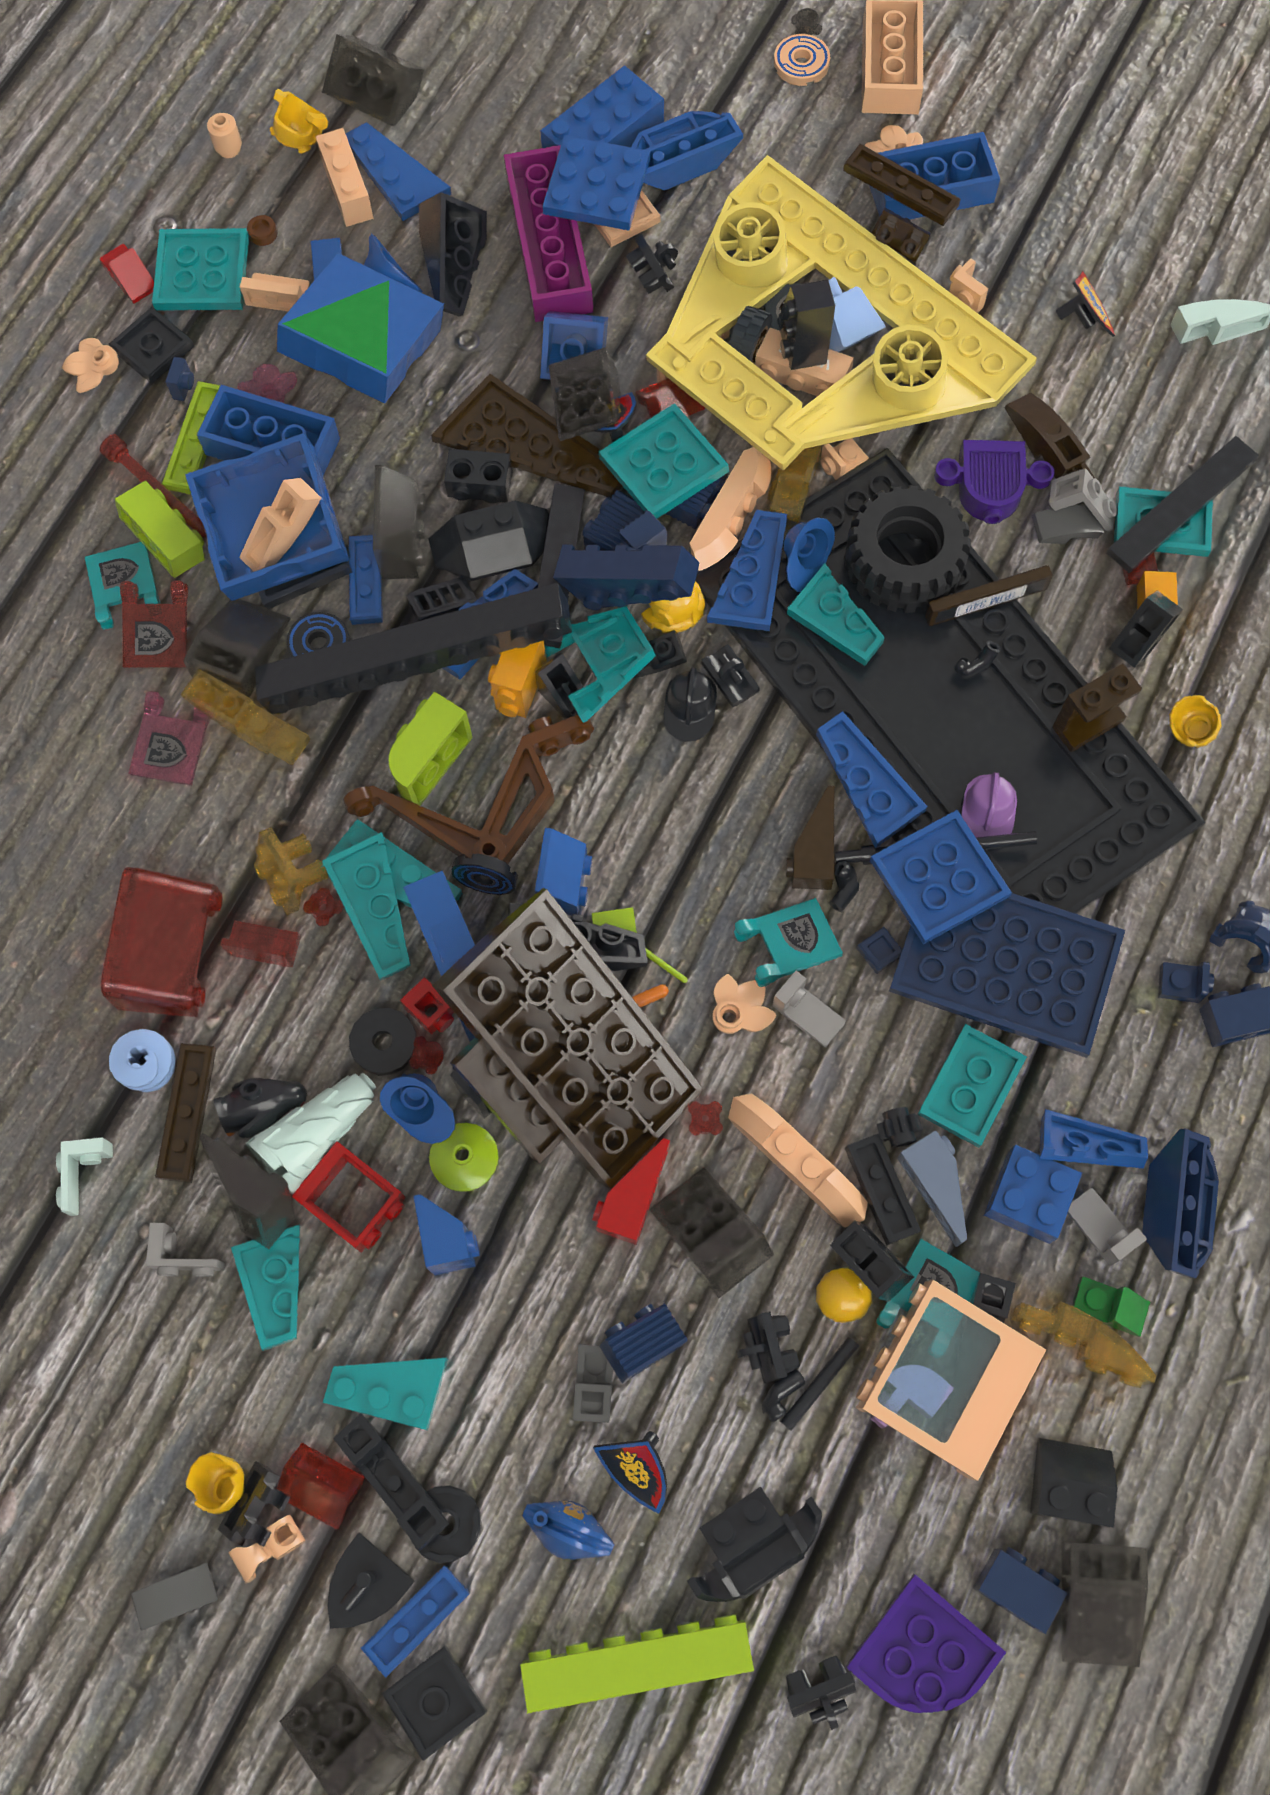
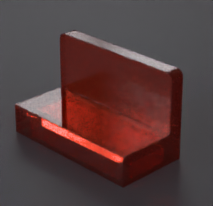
M669 378L635 392L639 404L647 407L650 419L674 403L686 417L706 409Z
M234 920L230 938H222L220 945L230 956L293 968L301 935L298 932Z
M301 1443L284 1465L277 1489L291 1497L288 1502L289 1504L334 1529H338L343 1522L348 1505L362 1487L365 1476Z

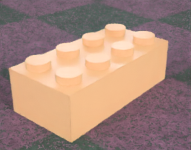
M866 0L862 40V113L919 115L923 93V0Z

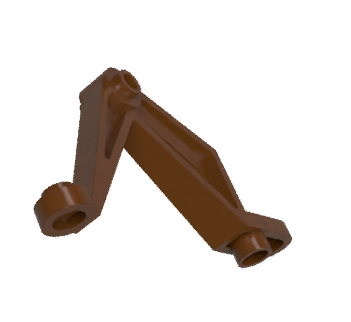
M579 715L553 724L550 717H542L533 721L528 726L529 734L522 736L481 831L373 785L350 791L345 795L343 801L348 813L357 817L371 814L375 807L381 804L457 856L465 854V858H472L473 854H484L509 864L555 802L553 789L539 757L554 755L561 748L570 744L578 745L586 742L590 738L594 727L590 719L583 723ZM525 776H529L536 795L509 833L503 835L500 832Z

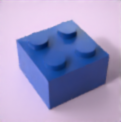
M1014 1145L1006 1155L983 1216L1050 1244L1059 1238L1082 1173L1053 1160L1039 1159V1154Z

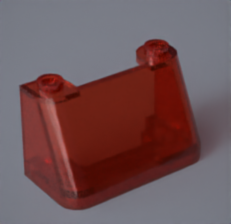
M126 867L120 880L102 972L101 992L103 997L118 1010L198 1017L199 1007L202 1008L205 1003L206 990L204 987H201L197 979L207 917L212 918L215 912H219L222 907L223 896L218 887L214 884L147 869Z

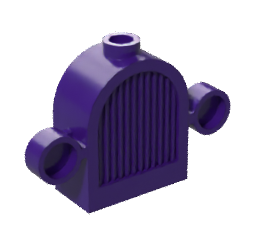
M963 440L959 453V463L951 458L942 459L937 463L934 472L936 482L942 486L959 484V497L964 509L971 516L988 524L1000 523L1011 516L1017 510L1026 486L1044 489L1051 484L1054 476L1053 466L1046 461H1036L1029 469L1026 468L1025 441Z

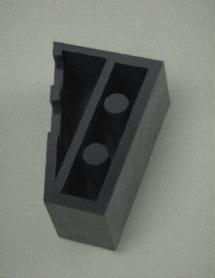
M828 280L794 285L789 289L777 322L782 337L780 343L783 359L788 358L791 370L827 364L836 306Z

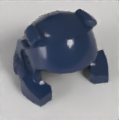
M1244 901L1239 903L1237 912L1230 920L1226 921L1224 925L1219 923L1216 926L1209 942L1222 947L1226 939L1241 938L1256 944L1262 953L1256 957H1251L1247 967L1253 973H1266L1270 969V910L1255 905L1253 901Z

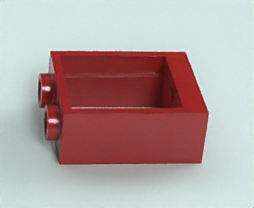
M336 1141L291 1196L360 1253L365 1248L371 1249L378 1242L382 1235V1232L379 1230L388 1219L392 1222L398 1217L405 1206L402 1202L406 1198L401 1191L338 1141ZM347 1163L351 1164L390 1196L357 1238L314 1204Z

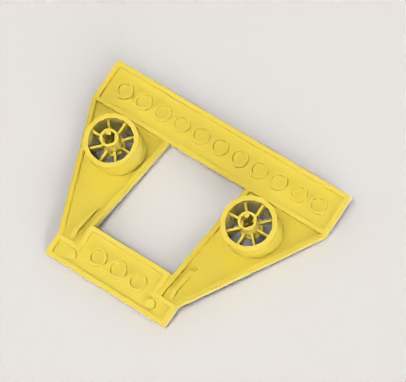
M768 155L728 195L667 333L646 354L647 361L783 471L805 448L996 407L1030 371L1037 360L1034 355L888 245L876 240V236ZM765 247H768L773 251L769 253L765 250ZM736 250L732 257L726 253L727 251ZM816 268L829 279L835 277L840 288L844 291H848L856 286L860 287L880 318L894 329L882 336L875 347L873 355L802 408V402L719 336L736 325L746 306L759 309L785 285L794 284ZM925 370H929L934 377L928 376ZM895 373L896 377L890 381L885 374ZM920 380H921L923 383H925V384H921V385H918V386H914V387H913V384L919 382ZM902 382L904 384H909V386H900L898 384Z

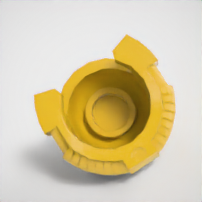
M277 89L273 99L279 103V106L274 115L273 126L270 127L271 135L275 136L286 147L298 149L300 154L306 153L311 149L310 145L317 143L316 136L321 135L322 130L327 128L328 120L325 117L326 115L291 92H283Z
M695 581L691 597L677 598L673 601H652L649 603L651 607L641 613L643 621L649 628L653 629L655 627L665 634L674 630L679 633L690 627L693 628L704 616L705 599L699 584Z

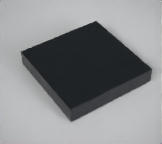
M151 307L113 339L109 346L116 351L123 361L152 384L170 368L173 357L182 358L194 347V344L187 335Z
M446 1645L381 1693L423 1761L487 1713V1709Z

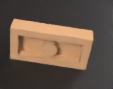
M253 273L252 278L242 277L239 287L247 306L289 311L308 289L310 283L308 280Z

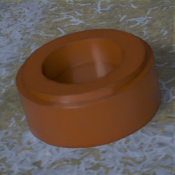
M259 215L252 218L247 224L249 238L255 245L266 246L276 240L278 231L271 217Z

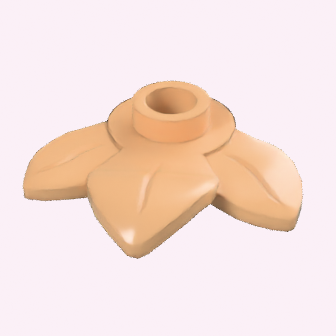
M888 125L881 130L880 140L868 142L865 146L879 153L923 144V138L918 132L906 134L900 126Z
M87 338L80 341L78 352H73L67 356L62 369L68 374L78 376L76 391L84 393L98 386L104 375H110L115 372L119 365V359L116 351L111 346L102 345L96 338Z
M729 974L723 976L714 988V998L717 1005L713 1010L712 1019L715 1027L727 1034L736 1033L741 1029L758 1032L768 1027L776 1018V1013L762 1006L765 998V986L759 987L756 980L748 981L738 986L732 976ZM725 1013H732L736 1019L729 1023L723 1019V1015Z

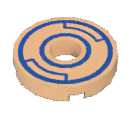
M808 34L791 35L783 39L776 47L774 67L777 69L779 77L789 84L807 86V82H819L829 69V48L822 40ZM805 58L808 61L805 63L797 62L796 59Z

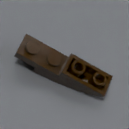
M1029 393L1004 407L1034 458L1037 459L1042 456L1044 461L1053 466L1055 479L1085 468L1095 479L1086 464V461L1091 457L1083 444L1064 420L1044 401Z

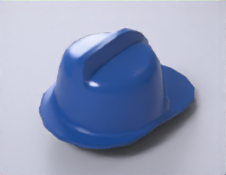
M818 517L807 523L800 522V524L792 527L785 537L784 551L788 559L786 568L787 579L790 586L796 592H801L823 564L827 562L835 540L833 525L827 519Z
M415 1073L402 1074L400 1077L393 1078L385 1083L380 1092L382 1108L411 1136L429 1144L441 1143L449 1138L455 1127L453 1110L438 1094L435 1084L428 1077Z

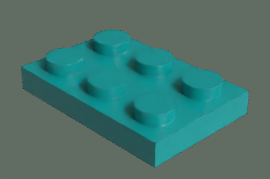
M1119 486L1116 493L1117 515L1115 516L1114 543L1171 492ZM1213 500L1154 552L1208 557L1212 546Z
M965 1024L917 1115L980 1148L1027 1056Z

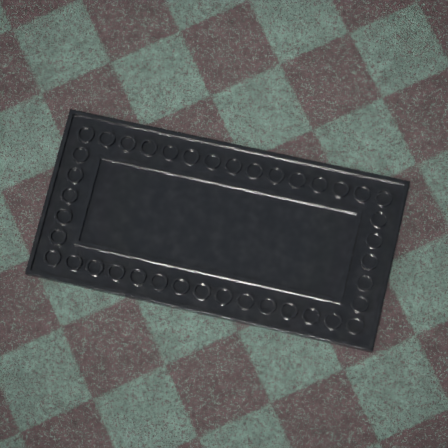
M886 448L784 512L787 514L784 540L789 530L795 525L800 524V522L807 523L819 517L827 519L833 525L835 540L826 565L831 570V575L838 584H842L849 592L848 596L858 609L862 608L885 637L883 644L865 666L787 615L788 607L801 592H796L788 582L786 571L788 559L784 551V541L770 631L725 626L823 751L824 749L816 735L817 730L843 711L928 806L922 815L892 836L896 843L956 810L962 815L964 793L967 785L978 776L991 775L994 772L999 773V776L1011 783L1016 791L1017 806L1012 833L1036 831L1037 844L986 849L984 851L1012 893L1078 914L1200 829L1206 822L1122 723L1075 751L1070 752L1052 726L1068 695L1088 683L1017 599L929 626L925 618L927 610H922L921 607H916L915 612L905 613L904 608H897L896 612L887 610V605L880 603L877 606L870 602L871 596L868 594L862 596L856 590L858 582L855 584L851 582L848 576L849 569L845 565L846 544L851 521L855 513L859 512L860 506L866 500L870 499L872 501L873 495L879 491L884 490L885 493H889L890 487L901 486V489H908V486L912 485L918 486V490L924 491L893 453ZM892 534L878 543L888 558L903 565H921L936 557L931 546L925 540L913 534ZM743 539L738 541L734 548L720 561L697 572L695 581L699 584L705 601L712 608ZM971 545L963 575L954 592H949V595L1000 580ZM988 641L999 645L1001 651L986 671L971 679L960 678L961 675L955 672L954 666L962 657H966L972 662Z

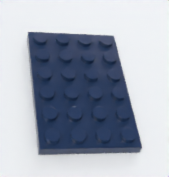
M1012 893L1009 898L924 945L910 925L889 992L1087 1058L1093 1045L1125 930Z

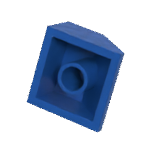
M549 311L544 316L540 378L600 385L606 351L608 317Z
M552 828L544 829L535 894L542 888L547 889L568 916L573 914L579 915L580 906L586 907L588 887H584L583 883L584 876L591 875L593 856L587 854L586 843Z
M421 1194L413 1196L426 1268L434 1275L476 1267L474 1257L480 1256L477 1236L474 1235L473 1230L469 1231L463 1222Z

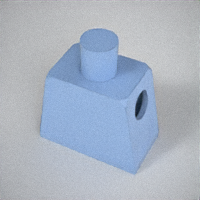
M835 277L828 280L836 305L829 349L842 352L886 327L860 287L856 286L843 293Z

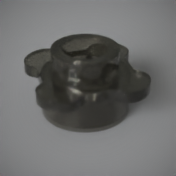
M804 8L792 16L791 23L795 25V35H819L822 32V26L818 24L819 16L815 10Z

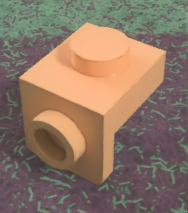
M969 259L963 266H957L951 274L949 292L978 313L984 307L989 288L972 277L976 261Z

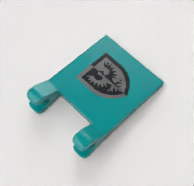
M142 542L85 557L95 605V617L103 630L114 627L109 607L144 598L145 606L149 609L152 617L163 613L149 552Z
M816 898L755 919H743L735 923L734 935L739 942H743L760 933L774 962L773 964H764L756 968L755 980L759 987L767 986L781 977L793 974L795 971H801L843 956V952Z
M920 1239L905 1266L914 1278L890 1302L887 1301L876 1323L884 1329H888L893 1324L900 1308L908 1312L912 1306L909 1302L911 1293L919 1283L923 1285L925 1281L934 1280L970 1302L980 1272L925 1240ZM936 1297L930 1300L920 1320L938 1330L927 1348V1354L938 1359L944 1354L963 1313Z

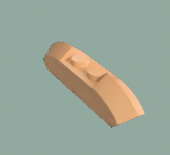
M755 447L743 451L690 541L691 555L700 562L698 571L714 565L734 548L738 542L735 536L740 534L744 518L748 512L751 513L757 499L763 496L769 487L771 462Z
M753 1094L733 1097L728 1116L733 1125L833 1220L844 1228L848 1227L854 1220L858 1222L865 1221L867 1200L834 1165Z

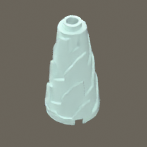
M361 1073L359 1076L357 1074L347 1075L333 1087L325 1089L302 1107H296L275 1124L253 1136L246 1143V1146L258 1161L261 1160L266 1167L265 1170L289 1194L293 1195L336 1141H339L350 1130L356 1119L373 1102L371 1100L374 1097L372 1091L376 1086L364 1073Z

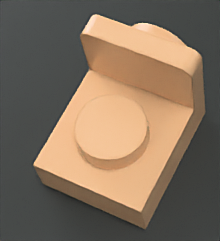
M851 438L844 440L835 447H832L829 443L825 444L822 447L820 463L824 472L827 475H832L837 480L867 461L869 457Z

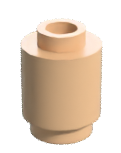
M217 113L210 117L207 122V129L215 151L224 158H232L238 155L242 141L234 117L228 113Z

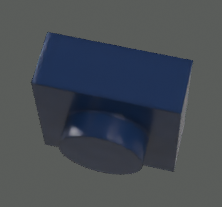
M173 357L165 381L174 400L185 401L188 390H191L194 384V374L190 371L185 358Z

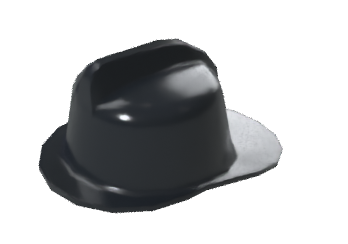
M691 667L690 671L676 675L669 682L666 690L663 713L664 725L668 733L684 742L697 741L705 737L711 730L715 717L716 685L707 675L697 672L696 668Z

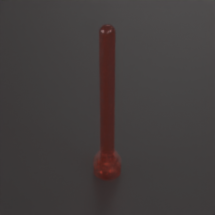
M113 434L104 439L100 445V453L110 462L121 463L141 482L146 480L154 490L159 489L165 496L169 507L172 510L177 509L191 528L198 531L202 537H207L201 519L128 454L127 444L119 436Z

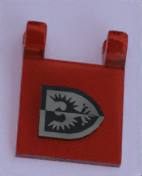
M131 581L121 582L123 668H187V584L182 581L171 582L172 604H137L138 585Z

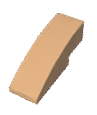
M301 478L283 480L272 505L262 507L239 558L253 572L277 564L303 531L317 508L321 497Z

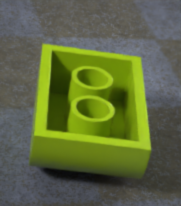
M435 691L429 699L421 701L416 709V715L411 722L404 724L396 735V741L391 747L388 760L389 768L400 797L420 806L473 738L467 712Z

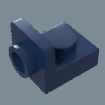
M1163 962L1160 965L1158 998L1200 1003L1213 990L1214 974L1210 973L1209 962H1201L1198 966Z

